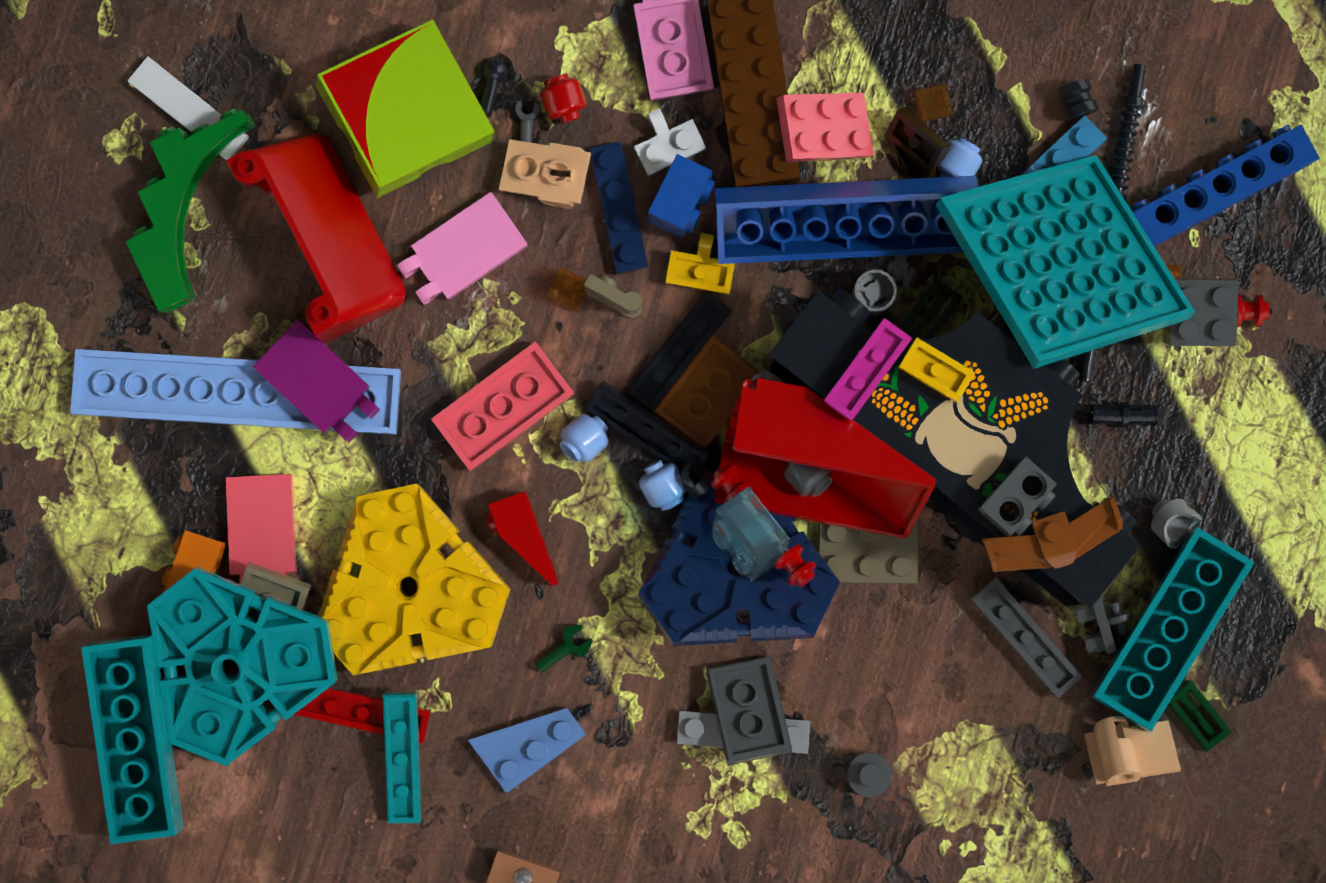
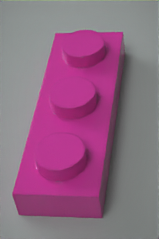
M884 318L826 397L824 403L849 421H852L912 338Z

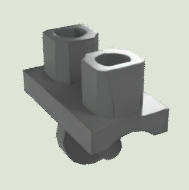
M1102 595L1091 609L1076 610L1080 623L1097 619L1100 631L1084 635L1088 653L1107 651V654L1116 652L1118 647L1111 625L1115 624L1118 636L1128 634L1125 621L1134 619L1132 612L1122 614L1120 604L1117 602L1109 605L1113 616L1109 618Z

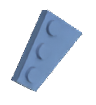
M565 708L468 741L504 791L508 793L584 737L586 733L569 709Z

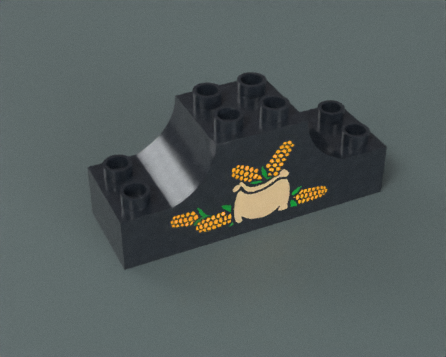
M839 289L832 299L818 291L770 351L764 368L775 374L784 383L808 387L825 400L872 336L873 332L864 326L871 312L858 299L843 289ZM994 309L987 318L976 311L969 320L950 333L922 340L975 372V375L957 403L898 368L914 342L910 341L853 419L936 479L935 488L929 499L981 540L985 538L1007 537L977 509L1024 457L1029 458L1057 483L1052 490L1055 497L1043 510L1037 506L1029 515L1033 521L1065 511L1067 520L1070 523L1100 504L1095 501L1090 504L1083 498L1073 478L1068 458L1067 442L1070 422L1078 403L1084 396L1072 387L1073 383L1080 376L1079 373L1064 359L1033 369L997 309ZM1026 477L1023 480L1022 488L1027 495L1035 496L1039 491V484L1034 478ZM1007 502L1000 506L999 513L1001 518L1008 522L1013 521L1017 514L1016 508ZM1117 505L1123 521V529L1075 559L1073 564L1058 569L1040 568L1020 571L1069 610L1091 609L1141 544L1128 534L1137 522L1127 511ZM1031 524L1020 536L1034 535ZM1014 532L1013 535H1012V536H1009V537L1019 536V535Z

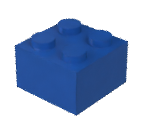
M676 154L649 209V223L681 239H684L687 232L693 234L700 220L701 211L698 209L701 203L708 204L715 189V182L712 181V170Z

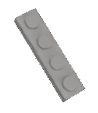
M679 711L677 744L723 747L716 714ZM785 719L792 753L808 754L810 720Z

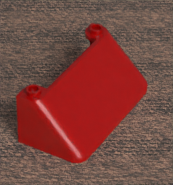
M315 133L244 151L226 160L233 175L238 181L243 183L245 188L253 185L262 188L267 195L273 193L323 292V295L311 301L306 309L307 321L314 335L326 345L403 304L406 298L405 286L332 143L327 137Z

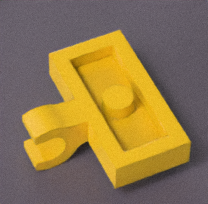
M701 233L697 255L671 250L665 283L729 295L735 263L718 264V259L710 258L714 235Z

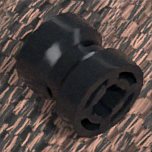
M1081 79L1058 89L1061 100L1065 101L1067 105L1065 113L1068 121L1080 119L1099 110L1097 101L1090 94L1092 87L1089 79Z

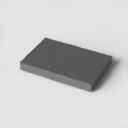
M770 656L706 669L727 766L792 753L790 737Z

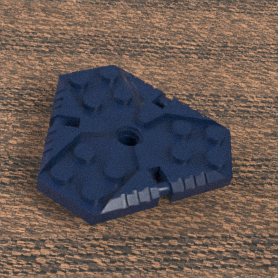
M712 486L699 497L689 494L672 527L671 532H673V535L670 539L666 538L638 594V598L671 645L736 643L740 636H749L750 642L814 638L840 581L825 560L822 559L812 542L809 541L804 531L799 532L794 526L796 520L793 517L757 511L776 536L781 533L786 535L788 540L782 544L787 550L800 544L803 548L800 555L806 563L813 561L817 567L813 571L815 577L803 587H799L797 584L789 586L787 583L790 576L785 568L779 570L775 568L774 563L782 554L746 508L728 507L725 504L716 503L714 500L716 490ZM685 538L695 542L693 548L683 544ZM734 566L740 567L745 574L736 577L731 575L727 569ZM736 615H747L748 623H737Z

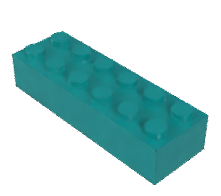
M1198 527L1192 529L1090 694V697L1120 716L1127 718V720L1141 729L1152 732L1255 562Z
M152 634L90 642L82 646L81 649L110 844L176 836L184 829L173 749L172 744L169 743L159 682L162 679L161 668H157Z

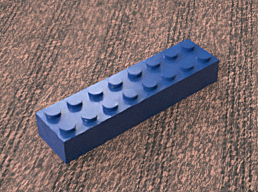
M976 176L715 188L718 264L963 252L937 209L936 204L940 197L977 188L979 184Z

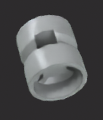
M870 270L863 273L852 290V296L858 299L871 312L869 317H877L888 311L897 294L894 279L882 270Z

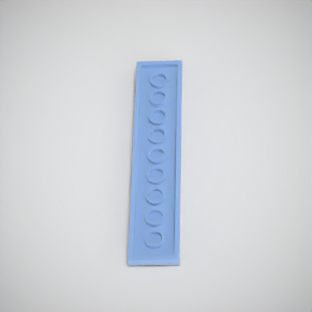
M75 349L70 414L320 430L253 368L259 360ZM349 366L370 386L364 395L381 410L371 419L356 406L344 421L357 433L397 435L401 370Z

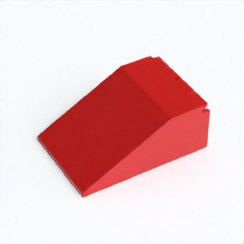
M757 378V381L747 379L743 382L725 433V439L728 442H723L719 468L726 464H729L730 467L734 465L739 466L741 469L738 475L743 483L750 481L754 485V488L746 498L756 511L903 539L908 538L935 488L936 479L854 420L849 421L824 403V399L808 387ZM785 461L832 470L831 477L833 481L817 497L812 495L808 497L801 496L784 478V471L787 466ZM723 489L716 490L715 502L725 504L724 501L727 494ZM741 501L732 505L735 507L745 508Z

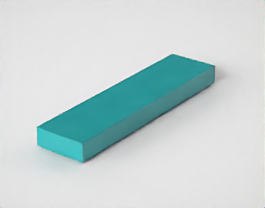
M384 692L383 717L387 823H421L417 692Z

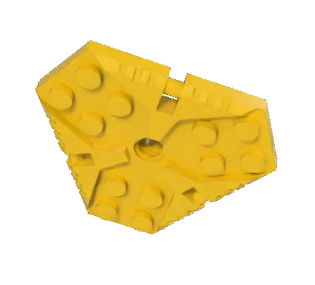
M419 484L364 494L356 498L342 546L337 556L341 558L338 569H333L323 604L318 614L319 617L329 621L333 653L352 675L416 663L417 659L426 657L427 660L490 648L493 645L511 589L469 541L464 543L457 534L460 530ZM446 544L454 551L448 558L440 551ZM353 563L362 565L359 576L350 574ZM408 577L415 579L417 583V591L412 596L407 595L403 590V582ZM421 633L423 644L414 646L412 635Z

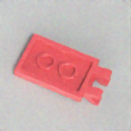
M293 475L226 477L230 575H239V584H241L249 562L286 576L289 572H297Z

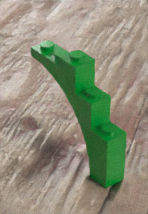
M230 110L222 114L220 121L211 126L203 124L191 131V136L180 128L170 127L164 129L157 134V139L150 142L166 178H163V176L153 178L145 183L146 188L138 191L154 227L152 228L149 225L136 230L133 233L134 237L127 240L126 244L159 312L168 314L196 300L188 277L184 253L185 224L197 186L214 159L234 139L255 127L250 114L243 110Z

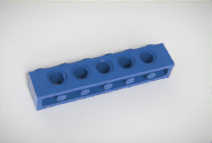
M1288 124L1272 133L1274 139L1264 144L1259 139L1243 148L1245 154L1235 159L1230 154L1214 163L1217 168L1206 174L1204 169L1188 176L1186 178L1188 184L1180 188L1173 184L1158 192L1159 199L1151 203L1144 199L1131 206V211L1153 246L1155 247L1312 165L1320 159L1303 126L1300 124L1291 129ZM1271 149H1277L1283 154V163H1275L1271 159ZM1242 164H1249L1254 168V178H1247L1243 175L1241 170ZM1214 179H1221L1226 183V193H1218L1214 189ZM1185 194H1193L1197 197L1199 203L1197 208H1190L1185 204ZM1162 208L1168 211L1170 215L1169 223H1161L1157 220L1155 215L1156 209Z

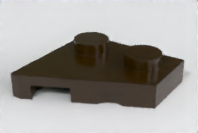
M906 107L896 111L885 133L891 149L896 152L897 161L902 171L908 170L912 179L934 178L938 172V165L950 148L949 144Z

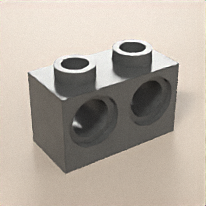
M1024 457L977 510L1007 537L1012 536L1014 532L1020 536L1032 523L1033 520L1029 515L1037 506L1043 510L1055 497L1052 490L1057 483L1029 458ZM1026 477L1034 478L1039 484V491L1035 496L1027 495L1023 491L1022 483ZM1005 502L1011 503L1016 508V517L1011 522L1003 520L999 513L1000 506Z

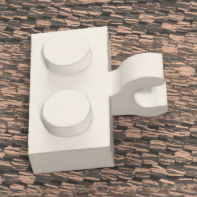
M660 108L648 114V119L656 136L634 146L648 177L670 167L676 154L690 158L706 150V146L693 119L669 130Z

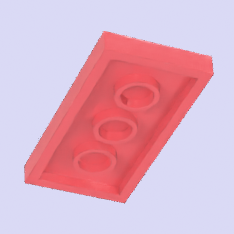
M535 341L431 418V420L471 472L575 395V393Z

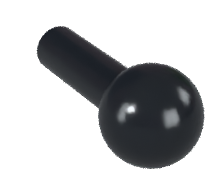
M490 59L482 67V75L486 83L481 107L487 118L492 116L498 84L506 79L508 73L507 66L500 59Z

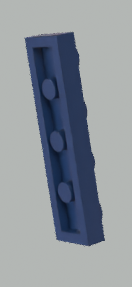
M616 142L590 148L616 274L621 275L648 269L622 143Z

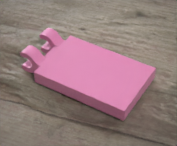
M642 0L643 3L634 4L650 101L714 90L699 1Z
M490 192L411 245L416 254L405 259L397 266L405 279L420 269L423 271L430 283L418 289L416 294L423 305H426L442 293L447 300H450L528 247V244L493 193Z

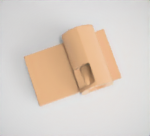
M509 139L499 190L538 197L539 201L549 206L573 209L574 203L581 204L591 153L585 152L581 147L550 143L548 146Z
M1114 716L1100 720L1095 724L1093 732L1084 734L1096 785L1106 783V786L1137 782L1142 777L1180 772L1181 770L1169 720L1157 722L1152 732L1141 729L1137 725L1128 726L1127 718L1123 716Z

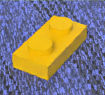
M919 338L915 339L898 367L956 403L960 400L975 375L974 371Z

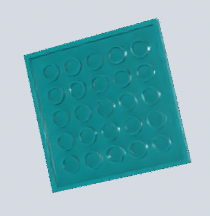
M1097 155L940 197L936 204L937 209L1033 369L1189 320L1195 313V310Z

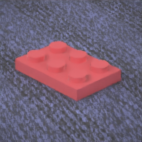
M864 93L782 95L776 98L786 162L867 159L874 156Z

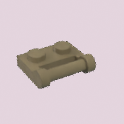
M590 273L584 284L586 294L630 319L638 318L641 315L642 300L637 292L629 291L624 293L617 289V282L608 276L600 273L596 277Z

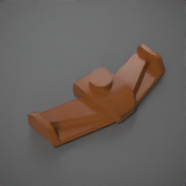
M1111 496L1070 523L1067 520L1065 511L1033 521L1031 526L1034 535L982 539L993 572L1040 568L1058 569L1073 564L1075 559L1122 530L1123 521L1115 498Z

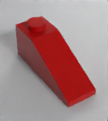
M526 491L488 504L490 512L486 513L485 516L491 532L497 530L499 536L553 587L560 585Z

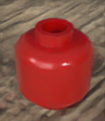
M562 74L545 81V87L540 91V98L547 117L551 120L560 119L562 124L579 119V111L583 110L587 104L579 80L573 77L569 78L568 74Z

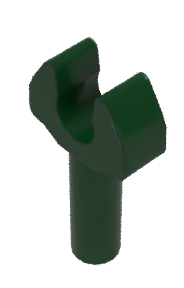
M572 625L562 631L564 635L562 643L534 662L541 673L568 654H577L579 657H583L588 653L593 643L592 639L585 641L580 646H576L572 642L573 635L583 629L582 625Z

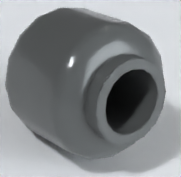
M785 461L787 466L784 471V478L801 496L808 497L812 495L817 497L833 481L831 477L832 470Z

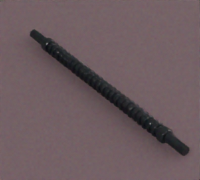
M1133 64L1129 92L1123 99V107L1126 109L1121 112V115L1124 116V119L1119 122L1123 125V128L1118 130L1121 137L1116 139L1120 143L1115 148L1118 155L1113 157L1116 161V164L1112 165L1115 173L1110 175L1124 199L1127 198L1124 190L1129 188L1125 182L1130 180L1127 172L1132 170L1128 166L1129 163L1133 162L1130 155L1135 153V150L1132 149V145L1136 144L1133 137L1138 135L1135 128L1140 125L1136 121L1141 117L1138 110L1143 108L1144 103L1141 93L1146 66L1143 64ZM1100 348L1082 353L1079 381L1091 382L1095 353Z

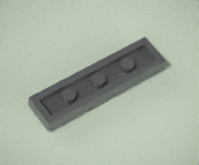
M994 577L970 598L1055 698L1058 699L1082 678L1081 674L997 577Z

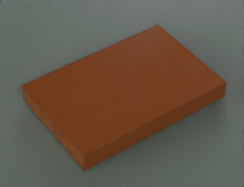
M712 335L654 409L653 413L707 449L730 420L743 382L747 379L751 380L756 374L762 372Z

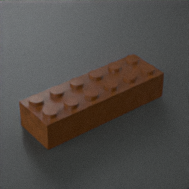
M707 0V13L734 187L799 184L800 170L798 162H786L776 99L782 95H788L774 2L773 0Z

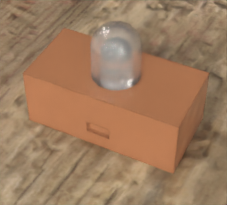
M499 849L487 883H557L561 870Z

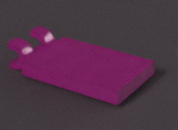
M298 319L253 366L260 375L324 434H327L333 428L348 443L358 435L344 421L353 409L358 406L371 419L381 410L364 395L370 386Z

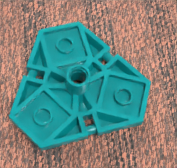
M200 567L194 568L147 605L157 668H163L165 677L159 682L169 743L221 765H229L278 726L277 722L282 718L285 720L289 719L338 680L329 621L327 619L298 609L283 601L276 600L271 596H268L266 599L256 595V590L247 588L239 583L237 584ZM251 607L261 611L258 619L248 615ZM229 659L236 662L239 673L234 674L227 671L224 661ZM185 665L186 674L178 675L176 666ZM267 699L275 707L271 711H268L263 704Z

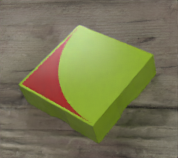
M433 19L317 74L316 88L335 123L348 138L353 148L355 159L376 198L418 179L423 173L433 167L453 162L491 143L495 133Z

